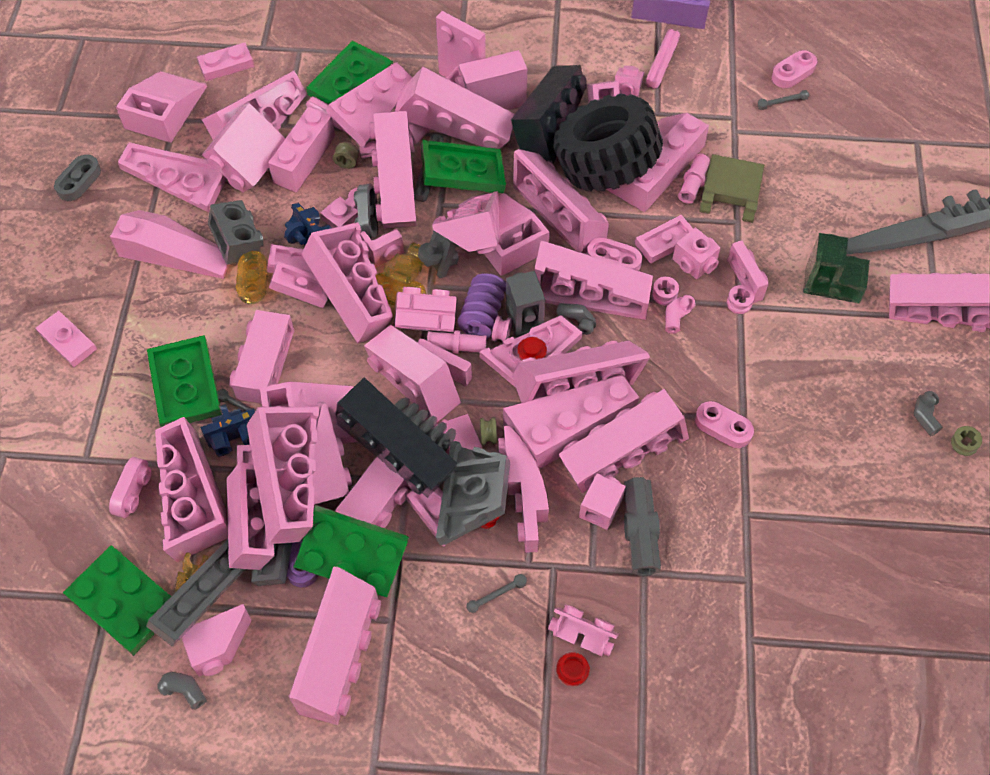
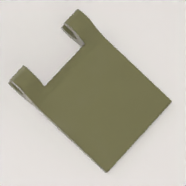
M712 154L699 212L710 214L713 200L744 206L742 221L753 223L758 206L764 164Z

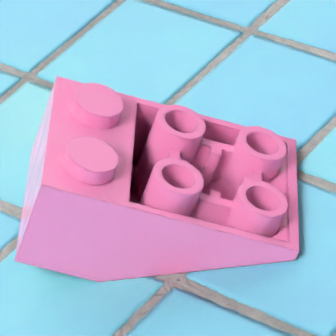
M160 71L130 87L116 106L124 129L171 143L207 86L200 82Z
M505 194L499 195L500 240L498 246H494L493 251L484 253V255L500 276H503L537 258L541 240L549 243V231L534 212Z
M286 382L260 387L262 407H316L318 402H326L328 408L333 407L336 414L337 402L354 386ZM338 425L333 426L335 437H340L342 444L358 442Z

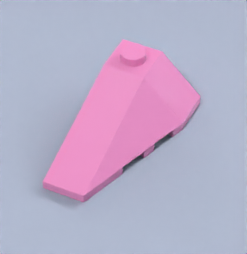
M294 70L205 117L202 121L214 140L234 114L250 103L278 131L284 120L293 113L307 93Z
M141 210L122 214L110 236L119 257L221 279H224L230 265H226L218 245L165 215Z

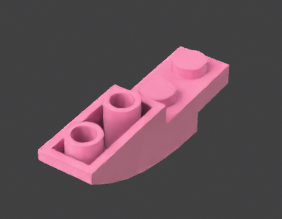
M504 426V438H498L499 453L506 455L510 462L508 495H515L516 512H522V522L517 523L518 542H524L525 553L538 552L537 522H548L549 508L546 490L538 466L528 447L510 426Z

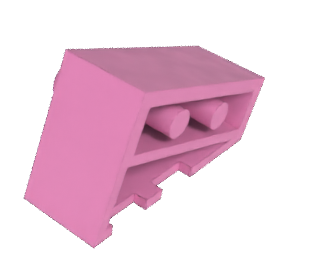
M388 326L364 345L369 356L367 362L375 372H380L405 397L409 398L412 403L418 404L419 410H427V418L436 416L437 422H439L461 403L447 363L394 326Z

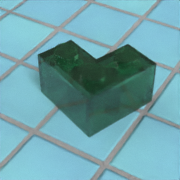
M819 233L806 265L803 293L860 304L867 289L870 260L861 259L856 256H846L848 238L835 234Z

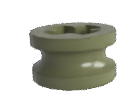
M339 143L332 158L339 167L351 169L356 165L359 151L349 143Z
M491 417L489 421L480 418L481 444L486 445L488 441L497 444L495 417Z
M962 426L956 430L951 438V445L960 455L971 456L977 452L983 438L977 429L971 426ZM966 436L972 440L967 446L961 443L962 439H965Z

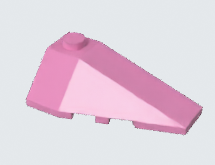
M498 191L471 197L459 204V208L449 210L447 212V219L445 216H439L432 224L434 231L468 252L476 250L478 254L491 252L494 250V246H498L500 240Z

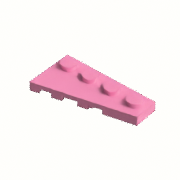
M396 62L330 103L326 112L364 148L370 139L369 123L374 122V113L391 112L397 104L400 91L412 77Z
M128 143L118 161L121 170L209 212L210 205L215 203L227 179L221 172L214 170L207 160L134 143Z

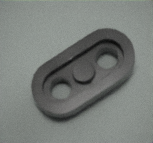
M88 154L75 158L54 182V189L59 198L64 201H73L80 198L101 173L98 160Z
M371 183L359 185L357 191L354 192V202L358 212L355 223L359 222L361 232L365 231L369 238H376L378 234L376 215L377 195Z

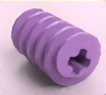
M485 273L473 277L457 321L458 326L463 332L470 335H487V339L491 337V329H493L494 320L498 316L497 311L500 310L502 305L500 301L503 300L504 292L506 291V282L502 278Z

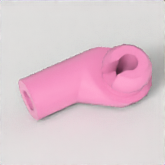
M684 295L667 305L665 311L666 332L674 334L680 331V319L690 313L695 307V300L692 296Z

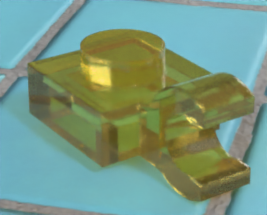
M413 242L409 246L406 255L397 253L385 265L384 276L410 285L422 270L423 262L418 257V250L421 245Z

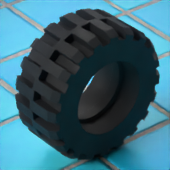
M617 94V96H603V99L599 100L594 99L589 101V104L576 108L574 113L567 115L565 121L559 124L553 140L554 150L566 178L572 185L585 191L592 192L596 190L603 192L609 188L614 190L620 188L623 184L627 183L628 185L634 182L635 178L644 176L648 168H653L662 152L663 139L653 109L648 102L636 95L630 94L626 96L625 94Z

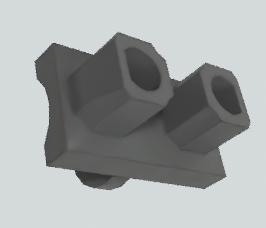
M433 230L430 242L424 243L419 247L418 257L425 266L432 265L440 279L446 277L450 266L458 263L459 255L455 248L459 245Z

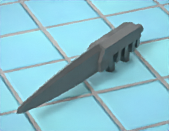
M974 189L967 193L970 201L961 206L956 204L953 196H947L942 200L945 207L940 212L929 213L927 216L870 231L821 249L817 253L820 256L874 252L935 240L941 241L990 228V197L987 200L985 197L981 198L977 189Z

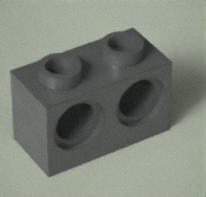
M238 200L210 205L208 226L226 265L258 259L260 247H263L264 243L263 236L260 230L257 231L253 215L250 210L247 211L243 201Z

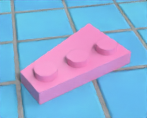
M560 315L531 328L527 334L515 339L514 337L506 339L502 345L491 350L486 348L480 351V358L516 387L512 376L518 363L521 362L517 354V347L520 341L527 337L540 338L547 346L546 357L556 352H563L565 354L582 339V331Z

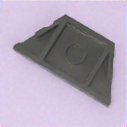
M451 441L449 456L458 464L453 473L444 482L436 539L440 546L446 545L505 514L510 462L506 455L496 452L489 453L485 449L474 447L472 450L462 447L460 442Z

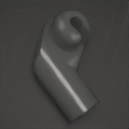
M559 303L557 307L558 316L574 318L579 323L578 329L584 335H589L593 332V328L596 327V318L584 305Z
M926 391L924 395H920L916 400L914 416L930 436H933L943 428L933 416L935 405L939 403V397L933 391Z
M171 671L162 675L161 680L157 684L158 691L164 696L172 695L174 692L182 693L192 710L200 708L207 702L196 680L191 675Z

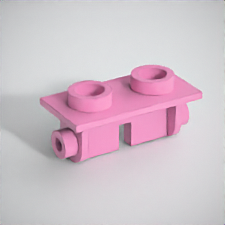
M566 604L564 609L558 607L554 610L555 613L560 614L559 619L553 617L548 627V630L553 631V636L575 644L579 633H581L585 637L580 647L601 657L603 654L610 656L614 644L609 642L610 637L616 639L619 633L612 631L614 628L613 624L596 618L594 622L582 618L583 611Z

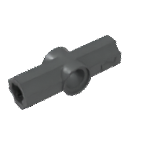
M634 477L624 481V486H626L624 492L626 513L624 514L625 539L629 541L632 574L651 576L655 573H660L661 570L658 548L660 536L658 512L654 511L651 480H647L644 477Z

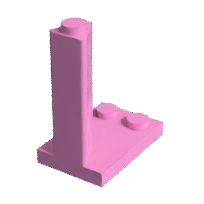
M442 11L436 16L439 74L456 83L455 78L459 76V64L485 58V33ZM408 122L409 136L412 135L414 144H417L430 129Z

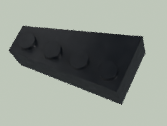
M581 65L552 66L511 118L520 150L540 154L546 161L554 164L557 157L553 146L555 132L559 124L565 121V117L576 111L586 90L587 80L585 75H583Z
M365 377L337 402L335 414L337 425L384 462L390 470L405 479L408 486L415 493L423 494L428 498L456 468L458 463Z

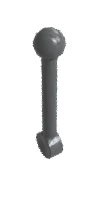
M802 90L799 94L768 101L760 99L757 107L760 110H765L767 106L796 99L806 100L809 98V92Z
M226 389L218 391L220 402L228 401L244 411L253 409L229 396Z
M523 574L516 575L513 582L477 601L470 600L466 605L467 610L470 613H475L483 604L513 588L525 587L527 578Z

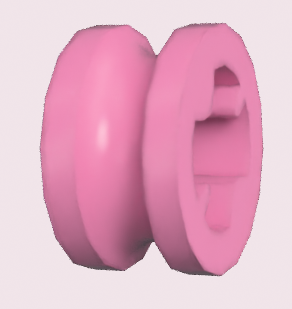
M671 277L657 279L652 291L654 301L660 305L667 306L676 300L679 292L677 281ZM661 288H666L667 292H670V294H665L664 290H661Z
M744 285L734 286L727 298L728 308L736 314H744L750 311L755 299L753 291ZM736 297H742V300L746 299L745 303H740L739 299L735 300Z
M501 316L496 317L492 331V341L496 342L500 339L503 343L504 340L509 339L512 327L511 318L503 320Z

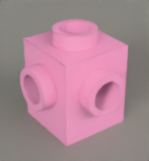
M695 227L676 242L673 260L679 264L684 272L691 274L695 279H699L703 274H710L717 267L720 247L712 238L707 237Z

